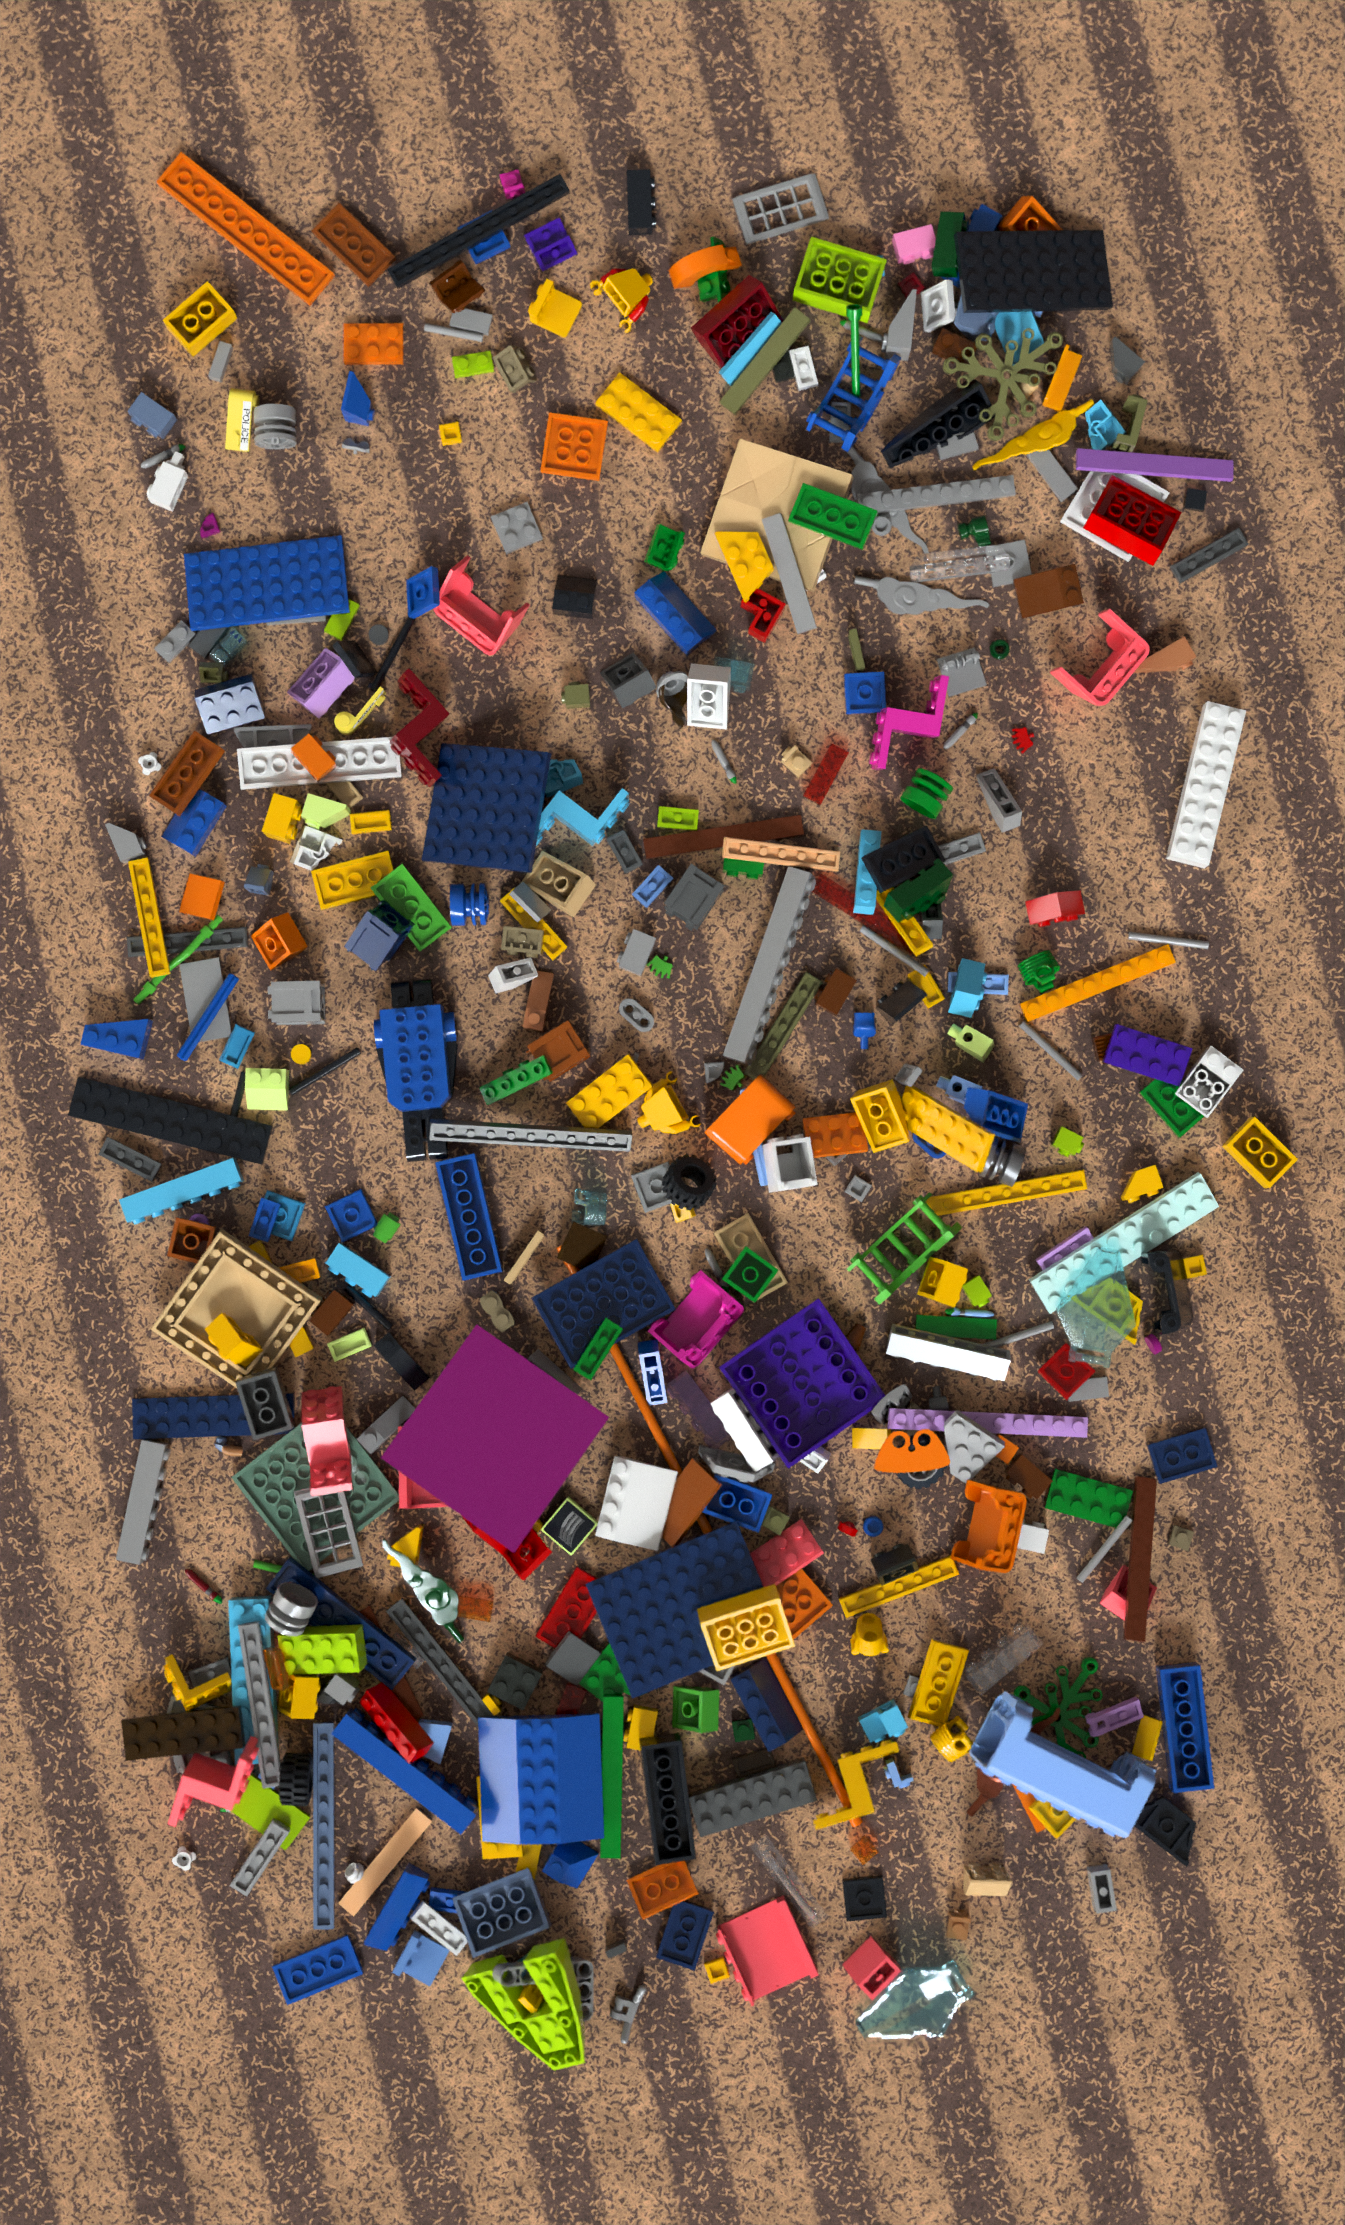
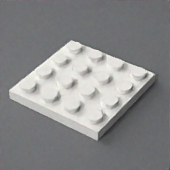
M1090 471L1060 522L1129 562L1132 554L1083 528L1111 475L1162 502L1166 500L1170 492L1141 475Z

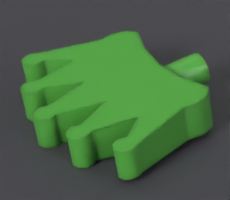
M657 955L646 966L653 964L650 972L656 969L655 976L662 971L661 978L666 973H668L667 978H670L673 964L666 962L667 956H664L662 960Z
M737 1064V1071L730 1067L732 1074L725 1071L728 1078L723 1076L722 1079H724L726 1084L720 1083L721 1086L727 1087L732 1091L736 1089L737 1085L740 1088L743 1087L741 1081L746 1077Z

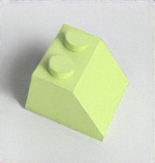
M308 793L301 817L309 827L319 830L320 827L326 828L349 816L351 810L346 804Z
M246 1068L245 1092L247 1109L288 1110L289 1070Z

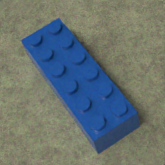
M473 1153L435 1162L462 1281L503 1272L477 1155Z
M1197 1662L1156 1666L1169 1788L1173 1793L1214 1789L1201 1666Z

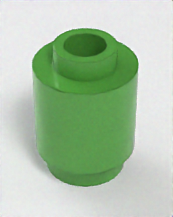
M391 1212L388 1215L384 1213L374 1228L373 1236L387 1243L401 1224L398 1222L400 1218Z

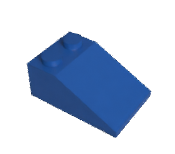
M714 1473L713 1476L722 1486L705 1507L703 1513L730 1523L737 1521L738 1526L759 1533L773 1494L746 1482H741L737 1478L730 1476L721 1477Z

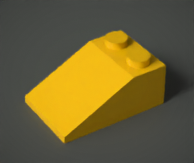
M893 1079L858 1090L850 1098L873 1153L910 1141L901 1098Z

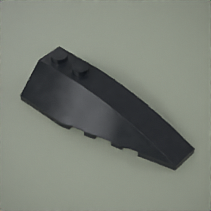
M973 379L966 388L962 389L957 386L903 428L880 451L889 468L910 461L920 454L930 453V450L937 448L938 444H940L941 448L948 445L947 439L955 436V434L964 432L962 435H956L957 439L960 440L988 423L989 421L982 422L979 419V413L992 406L982 384ZM982 413V417L984 419H988V413Z

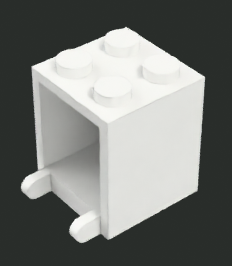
M803 1134L786 1137L787 1140H784V1137L769 1139L767 1144L762 1145L769 1193L818 1185L810 1137L804 1138ZM791 1145L792 1153L777 1155L776 1147Z

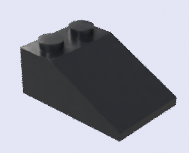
M900 981L892 988L894 993L889 997L885 994L877 1001L879 1005L876 1009L891 1026L927 996L923 990L909 981H906L904 984Z

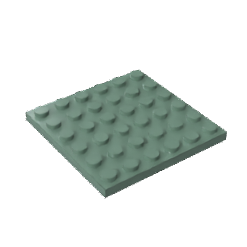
M300 1423L231 1478L294 1560L310 1571L313 1566L294 1491L310 1487V1464L302 1423ZM346 1425L352 1457L353 1490H347L345 1494L357 1534L398 1502L399 1493ZM337 1492L323 1496L325 1508L340 1505ZM319 1497L304 1501L307 1513L322 1510ZM342 1509L327 1513L330 1526L345 1522ZM323 1514L308 1518L311 1531L326 1527ZM346 1527L331 1530L334 1543L349 1539ZM328 1532L313 1535L316 1548L330 1544ZM332 1549L318 1552L319 1562L333 1553Z

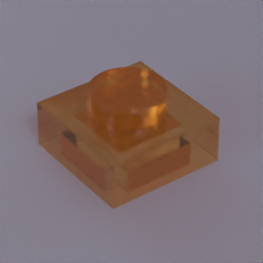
M866 1835L850 1847V1850L862 1865L878 1853L877 1848Z

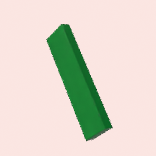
M916 1315L915 1329L948 1337L996 1340L997 1319Z

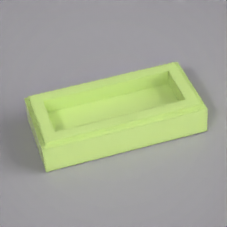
M365 1328L327 1343L334 1362L372 1346Z

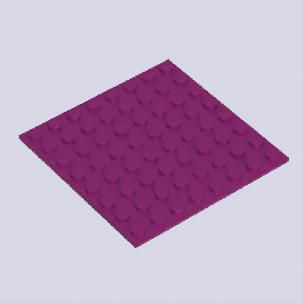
M476 1324L383 1453L381 1459L514 1553L609 1417Z

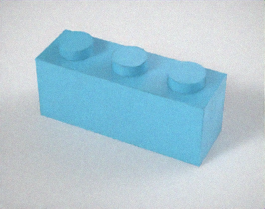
M338 1243L326 1261V1264L329 1265V1271L336 1275L342 1274L346 1277L345 1281L352 1286L357 1284L363 1288L361 1292L370 1298L372 1296L378 1297L391 1277L342 1243Z

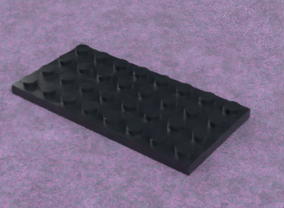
M1103 230L965 231L954 234L964 313L1110 310L1113 308Z

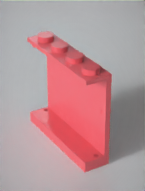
M784 1895L717 1926V1940L720 1945L724 1944L727 1950L724 1952L726 1960L729 1964H733L735 1968L732 1971L737 1983L741 1982L744 1988L741 1990L745 2001H750L751 2006H754V2000L810 1975L812 1979L819 1975Z

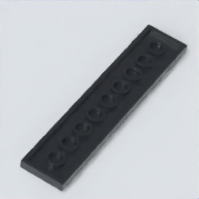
M81 1077L77 1079L68 1116L261 1165L264 1163L273 1129L271 1125Z

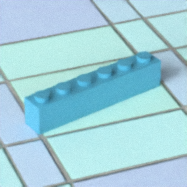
M231 1158L119 1199L126 1221L128 1223L133 1222L136 1225L144 1222L147 1216L152 1215L155 1218L164 1215V1210L169 1208L172 1211L183 1208V1203L188 1201L191 1204L202 1201V1196L207 1194L213 1197L221 1194V1189L228 1187V1190L240 1187L239 1183L244 1180L236 1158Z

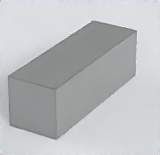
M219 342L208 375L211 380L222 383L233 351L232 344Z

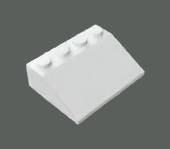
M615 1456L595 1536L659 1551L678 1471L623 1456Z

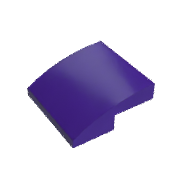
M560 218L524 235L542 272L578 254Z

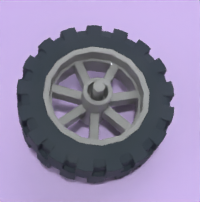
M921 1434L918 1437V1443L921 1446H927L931 1441L929 1435ZM914 1435L910 1436V1446L908 1447L910 1452L915 1450L913 1445ZM903 1440V1444L901 1446L898 1445L897 1448L903 1447L905 1444V1440ZM947 1466L917 1473L895 1474L910 1488H928L930 1484L938 1482L937 1479L944 1475L943 1471Z

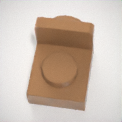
M955 1909L954 1912H949L947 1938L967 1940L971 1917L966 1911Z

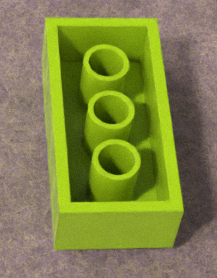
M363 1625L306 1626L302 1635L288 1636L280 1633L277 1636L282 1675L361 1672L367 1664Z

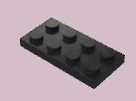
M927 825L861 858L880 893L919 875L918 872L922 869L925 871L929 870L934 866V861L938 858L942 862L946 861Z

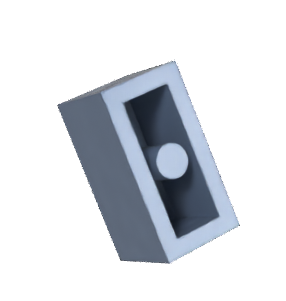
M142 392L127 411L132 417L130 420L139 427L141 425L148 428L146 431L155 438L159 436L164 439L177 421L174 414Z

